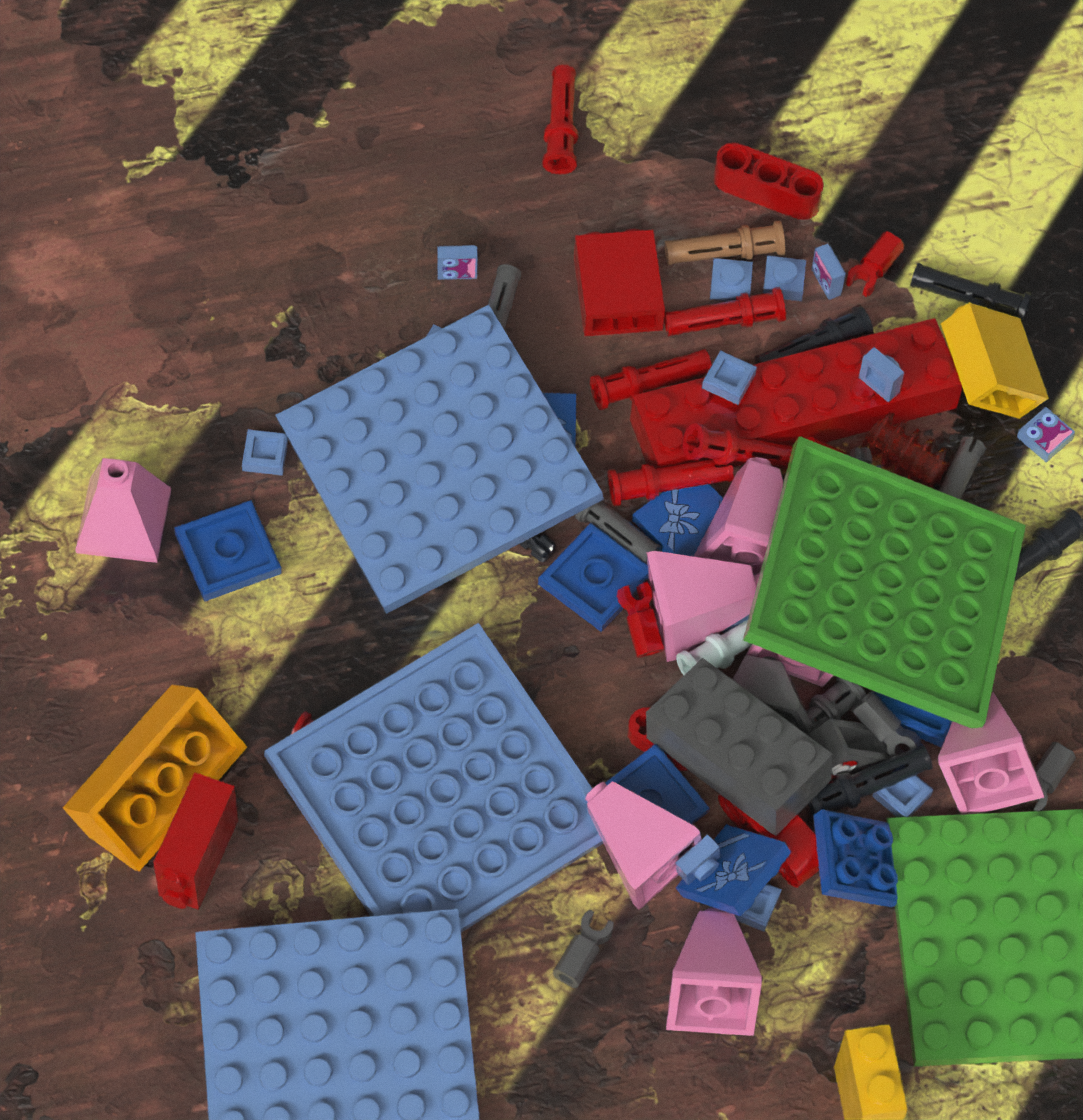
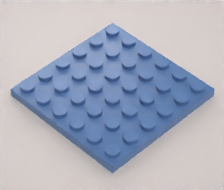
M489 305L276 414L282 430L286 433L291 446L386 614L604 499L601 489Z
M479 623L296 731L264 752L265 758L370 916L458 909L460 930L463 932L603 844L588 812V802L585 800L592 787Z
M458 909L195 932L209 1120H479Z

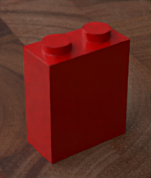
M628 229L624 232H589L585 235H575L574 264L584 337L663 331L665 306L654 231Z
M196 772L193 773L153 861L158 894L167 904L180 909H185L186 906L199 910L238 823L235 786Z

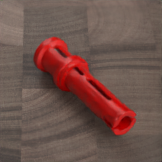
M558 65L552 70L550 124L544 130L547 153L542 158V164L546 171L558 175L568 174L574 171L577 166L574 144L578 140V131L573 125L576 70L569 65Z
M775 287L769 293L749 296L746 292L736 296V300L691 307L683 310L665 311L664 325L668 337L735 324L749 328L753 327L755 322L776 319L778 322L786 321V309L781 288Z
M702 349L685 356H679L637 369L630 365L624 366L621 372L604 377H600L598 374L591 376V393L598 409L605 410L611 403L625 399L632 401L633 395L707 375L712 366L708 352Z
M697 423L691 424L686 429L682 442L684 455L691 460H699L703 457L713 459L716 464L727 465L733 461L746 463L748 459L758 457L770 461L773 467L786 470L793 445L738 437L731 429L708 430L703 424Z
M713 459L654 468L653 465L647 463L642 464L641 468L618 473L615 469L607 471L608 489L613 506L621 505L624 500L645 497L649 501L658 497L660 492L725 481L731 482L734 479L732 465L716 464Z

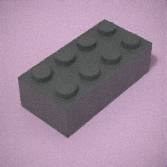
M703 657L646 712L648 740L653 744H657L661 750L774 836L831 781L832 753Z

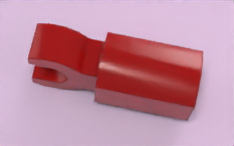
M888 231L884 232L862 258L861 265H856L848 271L845 285L850 287L855 280L862 279L867 282L862 295L865 297L870 296L874 292L876 280L885 274L904 250L902 240Z
M644 582L636 587L639 595L638 600L632 597L629 585L617 591L618 602L627 610L629 615L626 617L637 658L655 655L665 650L655 611L649 605L652 599V589L648 582Z

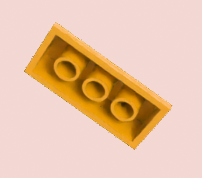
M172 684L62 808L89 838L133 870L140 872L159 850L193 773L196 772L219 780L245 751L247 746L198 688Z

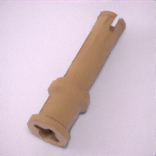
M774 221L772 226L749 228L748 225H742L741 228H737V232L673 241L665 240L667 265L737 255H740L741 259L751 260L753 255L774 252L778 256L785 255L783 226L781 221Z

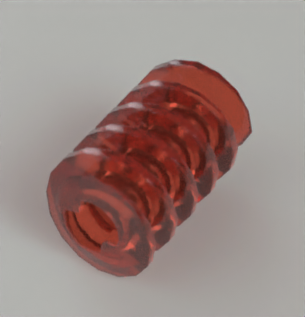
M890 411L874 424L860 448H869L872 452V460L882 457L881 465L885 469L895 466L894 474L902 477L908 474V479L935 489L950 466V462L944 461L947 448L942 447L935 454L932 453L934 439L929 438L922 445L919 444L918 440L921 431L916 429L907 436L905 431L908 422L903 420L896 427L892 426L895 413Z

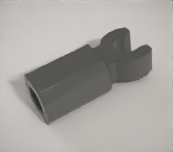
M874 691L865 695L852 708L851 711L875 738L887 745V753L890 758L904 753L899 747V743L908 745L911 750L921 745L919 736L909 729H903L900 726L901 721Z
M1058 742L1050 744L1034 768L1044 791V798L1036 799L1038 803L1034 811L1037 812L1044 811L1048 799L1047 793L1055 791L1076 759L1073 751Z
M588 910L583 915L580 928L581 934H576L553 970V975L557 980L572 988H577L600 951L598 945L604 944L612 936L614 922L611 920L600 931L593 930L590 927L594 917V911Z

